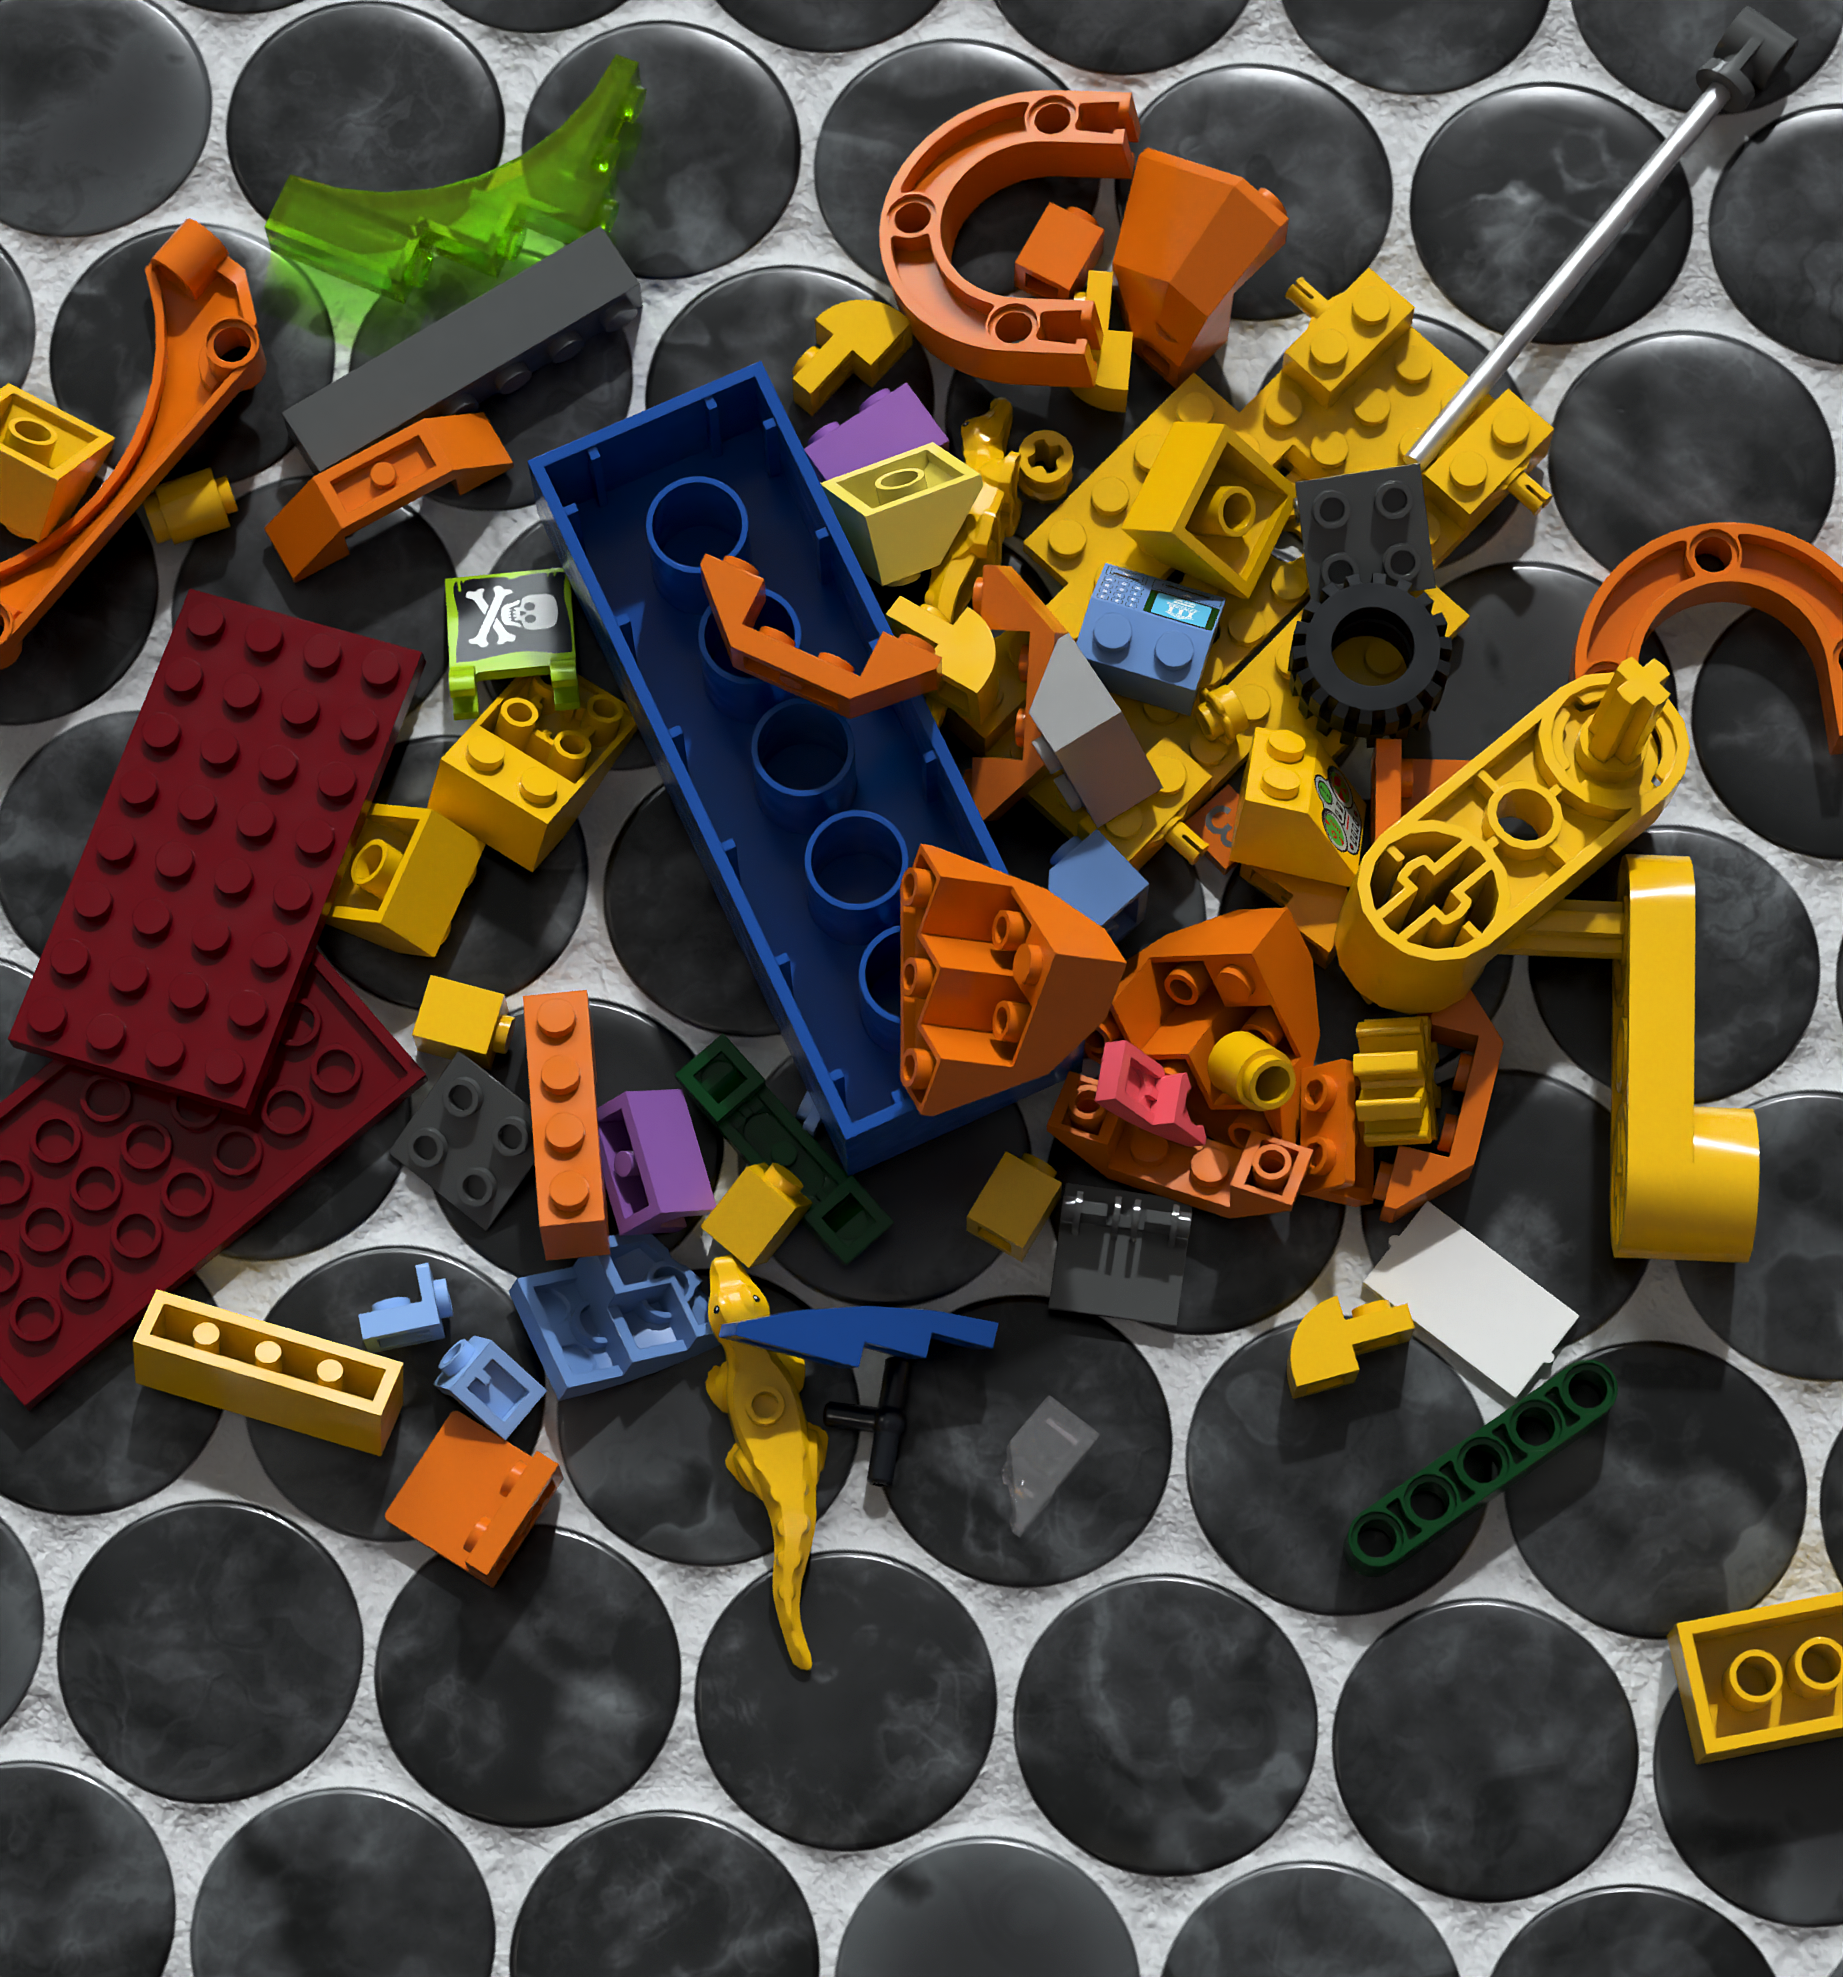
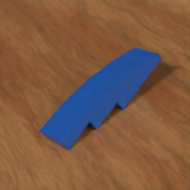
M860 1306L790 1311L721 1325L719 1337L839 1369L859 1368L863 1348L906 1359L926 1358L930 1339L972 1350L991 1349L994 1345L999 1323L935 1310Z

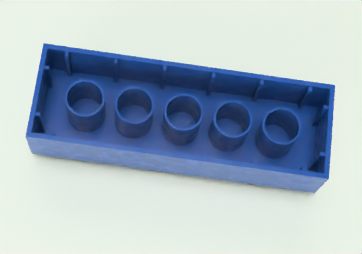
M762 361L528 460L539 518L848 1177L1066 1080L1069 1071L1078 1074L1082 1073L1085 1040L1048 1075L935 1116H925L919 1113L900 1080V886L905 871L913 866L920 844H927L1008 875L1009 873L922 694L849 719L732 666L702 585L700 563L705 553L720 560H723L725 556H734L754 566L759 571V577L765 579L766 602L753 629L759 631L762 626L777 629L795 641V648L816 657L821 652L838 656L853 666L855 669L854 674L861 676L882 632L893 635Z

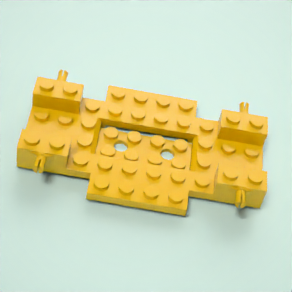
M1368 268L1345 292L1332 297L1330 300L1323 297L1303 277H1300L1296 280L1295 285L1292 284L1287 290L1285 298L1289 299L1311 319L1307 330L1284 352L1282 370L1240 412L1193 372L1023 542V551L1064 587L1046 607L1070 633L1075 643L1077 642L1091 595L1105 563L1166 580L1176 570L1159 562L1121 529L1174 422L1226 424L1276 470L1284 466L1290 472L1285 478L1294 486L1297 481L1407 465L1403 459L1404 455L1469 378L1466 373L1411 326L1415 307L1371 268ZM1507 389L1497 400L1488 393L1421 473L1434 570L1509 493L1528 508L1534 516L1538 515L1553 497L1551 493L1544 490L1528 474L1547 456L1554 428L1510 389ZM1293 508L1282 532H1293L1302 539L1300 523L1296 522ZM1271 553L1249 599L1239 598L1185 574L1179 585L1226 598L1218 625L1220 637L1212 645L1193 708L1201 704L1199 701L1201 689L1207 688L1210 692L1218 688L1310 595L1304 553L1295 561L1290 562L1280 561ZM1437 586L1432 589L1411 592L1410 595L1415 598L1425 592L1434 601L1431 611L1432 615L1442 612L1448 624L1445 637L1453 639L1468 624L1470 615ZM1303 609L1228 684L1242 703L1249 722V728L1236 735L1234 744L1227 746L1219 738L1209 741L1201 732L1195 720L1193 709L1191 715L1188 716L1110 693L1122 711L1163 788L1097 828L1084 806L1072 812L1053 781V779L1063 774L1061 769L1052 775L1049 773L1024 798L1069 839L1078 836L1083 841L1093 831L1098 829L1137 871L1166 842L1187 859L1189 864L1194 865L1197 863L1199 856L1203 857L1210 845L1204 842L1184 823L1247 761L1256 727L1274 731L1289 730L1299 734L1301 737L1318 740L1333 761L1349 746L1340 743L1342 733L1335 729H1332L1327 737L1317 731L1318 718L1313 715L1305 719L1298 709L1300 696L1292 697L1289 686L1291 671H1288L1293 634L1297 621L1302 619ZM1005 630L1000 636L994 638L999 691L993 709L981 725L947 707L942 724L978 757L1023 758V747L1017 746L1015 740V722L1018 710L1026 708L1027 683L1020 681L1018 667L1022 645L1029 644L1030 632ZM1354 637L1341 643L1332 652L1339 670L1352 681L1362 685H1385L1401 677L1407 670L1400 652L1392 644L1378 637Z

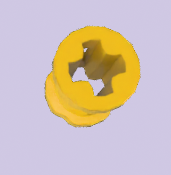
M1041 430L1033 432L1019 446L1018 453L1021 454L1018 486L1028 499L1036 500L1041 504L1054 503L1067 494L1068 486L1072 482V465L1074 460L1072 446L1066 437L1056 431ZM1044 461L1048 468L1056 467V470L1052 473H1046L1042 466L1035 467V463Z

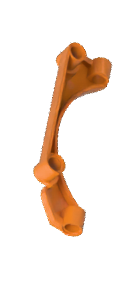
M187 218L151 258V262L145 268L155 314L156 351L152 382L147 401L130 444L116 468L97 493L71 519L39 543L0 563V625L4 627V631L0 636V670L8 668L17 660L22 652L23 639L237 394L240 391L253 388L262 380L266 373L267 361L258 336L259 326L245 269L228 257L229 253L226 247L212 232L193 219ZM238 346L250 349L247 356L239 361L226 362L220 359L228 351Z

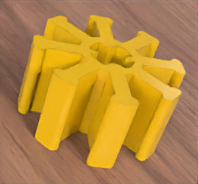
M1429 1016L1366 1019L1364 1022H1358L1356 1037L1358 1038L1360 1054H1353V1074L1361 1081V1092L1359 1099L1356 1100V1112L1358 1122L1364 1121L1363 1139L1367 1147L1431 1144L1432 1140H1437L1439 1126L1437 1125L1435 1108H1441V1087L1437 1086L1434 1081V1071L1436 1063L1439 1062L1437 1042H1431L1432 1024Z

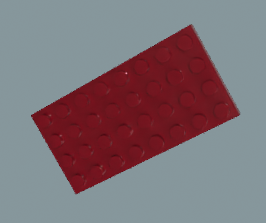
M189 589L9 1034L8 1040L13 1048L250 1117L426 665L423 653Z
M315 949L250 1117L54 1059L0 1102V1378L28 1411L145 1315L156 1289L168 1293L175 1291L428 1081L426 1073L317 949Z

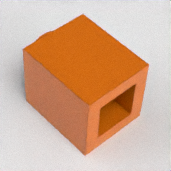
M1049 202L1015 261L1014 286L1038 299L1074 300V291L1081 292L1088 280V271L1095 268L1103 254L1105 229L1099 227L1094 217L1079 208L1070 206L1064 209Z

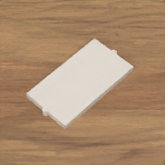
M1429 1201L1423 1205L1400 1236L1392 1235L1389 1238V1250L1362 1284L1380 1299L1389 1300L1391 1307L1407 1303L1414 1325L1514 1401L1542 1365L1549 1366L1554 1360L1552 1352L1579 1318L1577 1313Z

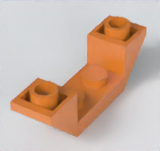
M484 412L424 418L312 477L264 529L291 578L296 583L349 555L345 540L346 536L450 481L459 496L514 468V464Z
M705 553L700 563L702 585L734 668L849 719L937 689L942 679V657L935 654L936 650L928 642L911 634L903 633L897 638L883 631L861 676L854 674L855 669L851 664L838 656L821 652L816 657L795 648V641L777 629L762 626L759 631L753 629L766 602L765 579L759 577V571L754 566L734 556H725L723 560H720Z
M983 565V577H978L974 583L972 604L973 610L983 618L990 630L1030 632L1029 644L1022 645L1018 667L1020 681L1027 683L1026 708L1018 710L1015 722V740L1017 746L1023 747V758L973 757L972 769L965 771L963 780L984 822L999 820L1050 773L1031 743L1040 737L1041 733L1031 718L1029 710L1057 640L1068 633L1065 627L1012 566Z
M1471 989L1464 999L1439 1012L1417 1014V1016H1429L1432 1024L1431 1042L1473 1052V1055L1460 1054L1452 1085V1090L1463 1093L1458 1116L1449 1113L1445 1114L1437 1150L1448 1153V1157L1399 1145L1393 1164L1384 1161L1380 1162L1372 1194L1373 1199L1383 1201L1380 1221L1395 1222L1421 1207L1427 1201L1435 1199L1466 1181L1472 1172L1504 1041Z
M1072 1071L1068 1072L1048 1120L1047 1131L1108 1179L1229 1219L1292 1211L1313 1158L1314 1150L1254 1130L1251 1131L1244 1150L1206 1138L1205 1145L1184 1146L1141 1129L1111 1113L1095 1102L1098 1085L1097 1079Z

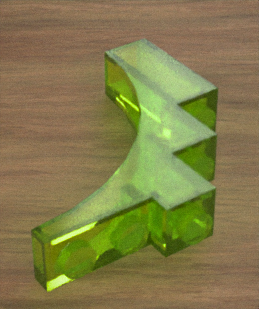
M616 54L593 93L559 129L522 156L477 177L432 189L375 192L336 188L290 174L264 226L271 251L405 305L413 287L422 288L426 283L433 266L434 254L498 279L506 260L513 263L518 258L526 239V228L565 244H570L600 225L608 235L615 223L619 210V202L614 200L612 178L609 176L617 163L621 151L622 142L618 140V137L626 121L634 123L637 120L646 98L647 91L641 86L639 63Z

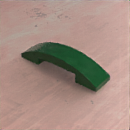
M724 1033L675 1074V1078L748 1166L763 1162L769 1166L772 1163H777L791 1171L802 1182L803 1188L800 1192L813 1204L801 1218L800 1222L845 1266L849 1265L894 1225L895 1222L852 1175L848 1177L808 1131L802 1129L803 1126L766 1086V1080Z

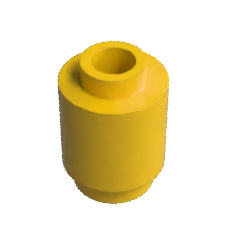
M210 467L159 484L155 488V492L151 493L143 502L157 544L172 540L174 545L231 527L227 514L238 511L227 476L214 479Z
M1245 1031L1229 1033L1216 1043L1210 1053L1208 1074L1211 1082L1219 1090L1249 1109L1255 1111L1277 1109L1291 1098L1296 1085V1076L1290 1059L1283 1052L1255 1035Z

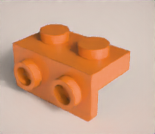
M1338 1059L1301 1069L1300 1146L1314 1151L1313 1158L1300 1188V1194L1347 1206L1359 1207L1374 1203L1372 1198L1374 1190V1147H1367L1363 1139L1364 1121L1358 1122L1356 1100L1359 1099L1361 1092V1081L1353 1074V1061Z

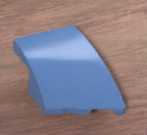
M652 1234L609 1236L611 1254L579 1257L573 1267L517 1278L510 1288L509 1294L559 1401L590 1394L644 1377L721 1345L714 1336L708 1321L709 1297L701 1290L703 1280L690 1268L675 1261L670 1255L668 1248Z

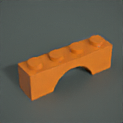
M587 990L523 996L539 1228L545 1259L548 1261L609 1255L611 1252L607 1200L597 1111L594 1033Z

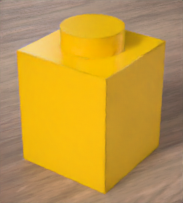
M430 975L412 1036L417 1051L450 1060L454 1058L458 1051H461L481 1068L491 1070L496 1052L506 1054L509 1049L515 1028V1017L508 1016L509 1009L504 994Z
M1006 1151L968 1213L966 1231L1023 1262L1061 1198L1062 1182L1054 1178L1057 1174L1056 1170L1034 1155L1023 1153L1019 1159Z
M763 1162L747 1166L700 1227L743 1264L751 1268L769 1261L812 1206L813 1202L800 1192L803 1184L791 1171L777 1163H772L769 1166Z

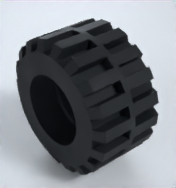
M1373 573L1371 583H1361L1359 574L1345 577L1344 586L1340 590L1333 582L1322 588L1319 601L1317 602L1311 598L1304 607L1302 619L1297 621L1293 634L1288 671H1291L1289 686L1292 697L1300 696L1299 711L1305 719L1313 715L1318 718L1317 731L1327 737L1332 729H1335L1342 733L1340 743L1352 747L1355 737L1366 738V747L1374 748L1376 738L1382 739L1384 736L1389 735L1391 739L1405 740L1410 727H1413L1418 732L1428 722L1430 711L1436 712L1441 702L1451 667L1449 662L1453 651L1452 638L1445 637L1448 624L1443 613L1432 615L1431 611L1434 601L1425 592L1417 598L1410 595L1412 583L1400 578L1396 587L1385 584L1387 574ZM1354 637H1378L1392 644L1400 652L1407 670L1401 677L1391 683L1380 686L1362 685L1352 681L1339 670L1332 652L1341 643Z

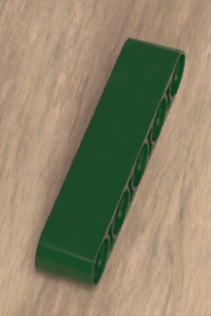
M1593 1359L1580 1360L1569 1365L1365 1509L1352 1521L1344 1541V1556L1349 1566L1358 1574L1366 1577H1381L1390 1573L1599 1425L1608 1415L1618 1394L1617 1380L1613 1372L1604 1363ZM1576 1381L1593 1383L1601 1394L1602 1403L1594 1408L1578 1406L1569 1395V1385ZM1525 1417L1539 1419L1547 1426L1550 1440L1542 1445L1527 1444L1519 1437L1516 1431V1423ZM1473 1454H1482L1489 1457L1497 1468V1478L1488 1483H1479L1472 1480L1464 1470L1463 1460ZM1421 1491L1435 1493L1443 1501L1445 1514L1436 1520L1422 1519L1414 1513L1410 1498ZM1368 1528L1382 1530L1389 1536L1392 1542V1552L1382 1558L1370 1557L1360 1549L1357 1536Z

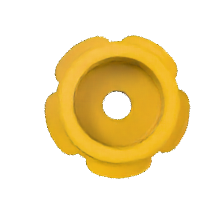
M1226 684L1210 692L1207 688L1200 690L1199 701L1201 704L1193 708V713L1201 732L1209 741L1219 738L1227 746L1234 744L1236 735L1249 728L1248 718L1239 698Z

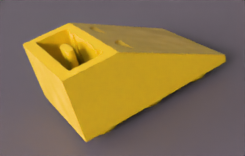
M579 674L581 709L555 711L551 675L516 677L440 759L427 808L435 810L480 841L533 872L567 834L638 727L625 702Z

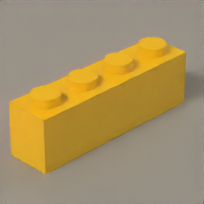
M157 1289L133 1339L135 1382L137 1384L380 1457L403 1406V1362Z

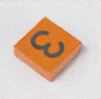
M1229 784L1184 823L1204 842L1210 845L1204 855L1224 876L1238 864V862L1229 861L1239 794Z

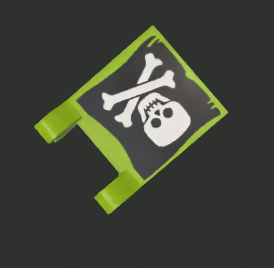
M563 568L445 579L450 667L449 689L453 701L454 721L477 719L480 717L477 689L479 681L546 674L551 675L555 711L581 709L572 590Z

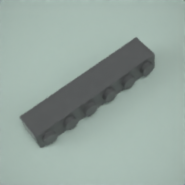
M600 225L281 412L288 435L316 476L424 418L475 413L479 403L498 392L509 394L518 390L529 381L532 372L551 361L562 363L572 358L584 347L586 340L603 330L614 332L629 324L637 315V310L643 307L640 283Z

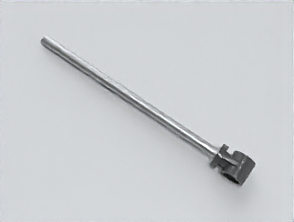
M1750 6L1745 7L1737 15L1717 44L1713 53L1715 58L1706 60L1697 71L1696 82L1703 93L1404 455L1403 459L1407 465L1420 463L1421 473L1427 468L1720 110L1723 109L1731 113L1743 112L1755 96L1752 84L1765 91L1776 80L1791 59L1798 46V39Z

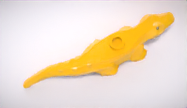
M1006 398L994 399L990 403V410L986 414L968 419L961 426V450L964 463L981 474L983 488L941 564L931 568L932 574L929 589L925 593V604L941 611L952 625L961 616L972 598L975 580L978 577H983V565L1001 566L1004 538L1012 537L1020 522L1023 502L1017 496V484L1021 454L1011 451L1005 456L1013 419L1012 404ZM928 692L924 693L931 714L938 728H940L948 706L928 696Z
M728 1254L714 1258L709 1271L710 1296L708 1302V1321L714 1336L723 1346L727 1361L723 1362L721 1367L713 1366L712 1370L708 1372L705 1385L712 1402L722 1412L728 1413L736 1441L725 1459L726 1468L747 1492L754 1493L757 1498L763 1500L768 1511L774 1538L773 1596L791 1660L799 1669L807 1671L812 1667V1658L801 1624L800 1595L802 1580L815 1533L817 1516L816 1485L818 1484L820 1473L824 1470L829 1437L827 1432L821 1427L807 1422L799 1394L803 1389L806 1369L804 1359L719 1337L722 1324L771 1315L765 1296L753 1283L742 1263L735 1256Z

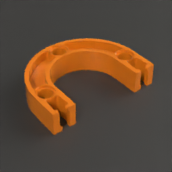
M1036 90L995 98L976 105L941 125L927 136L906 159L895 176L885 198L879 228L880 251L883 266L898 309L911 322L912 334L932 355L965 374L992 382L1032 386L1095 388L1098 368L1097 362L1093 361L1091 350L1102 349L1104 334L1094 301L1014 298L992 294L974 286L951 265L952 250L959 230L969 215L984 200L1009 185L1039 177L1132 179L1135 157L1134 153L1130 150L1129 142H1139L1141 130L1132 92ZM1017 340H1023L1019 343H1013Z
M1737 522L1700 524L1667 533L1637 549L1610 573L1595 593L1585 613L1573 648L1568 683L1583 675L1615 672L1622 661L1630 657L1639 662L1640 649L1649 635L1666 619L1682 610L1700 604L1715 602L1747 605L1770 614L1781 621L1798 637L1806 648L1814 665L1818 680L1830 755L1843 754V670L1839 664V660L1843 659V567L1826 553L1800 538L1770 527ZM1702 554H1712L1723 562L1725 569L1719 572L1706 571L1699 566L1695 557Z

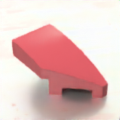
M1127 1040L1105 1043L1095 1102L1125 1121L1162 1138L1188 1147L1205 1145L1206 1133L1203 1125H1195L1191 1122L1185 1104L1187 1091L1191 1089L1187 1072L1165 1075L1163 1066Z

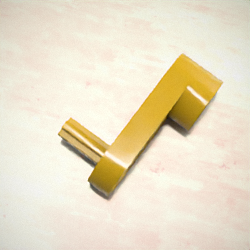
M1633 657L1622 661L1615 672L1583 675L1560 687L1377 838L1361 860L1341 908L1334 935L1339 966L1358 992L1380 1007L1409 1015L1439 1012L1464 999L1480 978L1487 962L1657 820L1670 803L1685 774L1690 751L1685 722L1668 699L1670 693L1664 688L1670 673L1662 663L1653 659L1642 667ZM1653 776L1661 782L1657 787L1651 782ZM1514 817L1524 820L1534 828L1539 839L1530 841L1516 839L1504 831L1498 819ZM1445 902L1442 910H1440L1438 907ZM1404 924L1406 928L1402 932H1400L1401 927Z
M1625 854L1622 857L1619 868L1615 902L1563 899L1498 954L1613 959L1610 1233L1614 1258L1748 1263L1753 1250L1759 1200V1137L1754 1110L1694 1107L1696 906L1694 869L1689 856Z

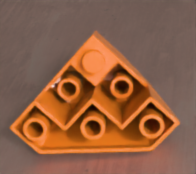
M1147 147L1138 156L1112 263V288L1126 332H1133L1132 350L1170 385L1177 389L1228 341L1234 293L1286 243L1289 218L1286 216L1287 211L1284 205L1269 190L1265 188L1257 190L1243 177Z
M920 844L913 866L905 871L900 886V1080L919 1113L925 1116H935L1048 1075L1106 1020L1127 962L1103 927L1047 889L936 846Z
M1289 908L1234 910L1166 934L1126 960L1127 964L1106 1020L1085 1039L1084 1050L1087 1056L1101 1065L1105 1043L1127 1040L1163 1066L1165 1075L1187 1072L1191 1089L1187 1091L1185 1104L1190 1120L1195 1125H1203L1206 1135L1215 1141L1244 1150L1251 1131L1254 1130L1296 1144L1301 1124V1069L1314 1066L1320 1039L1313 959ZM1245 1031L1283 1052L1290 1059L1296 1076V1085L1291 1098L1277 1109L1255 1111L1215 1087L1209 1078L1208 1059L1213 1047L1221 1038L1232 1032Z

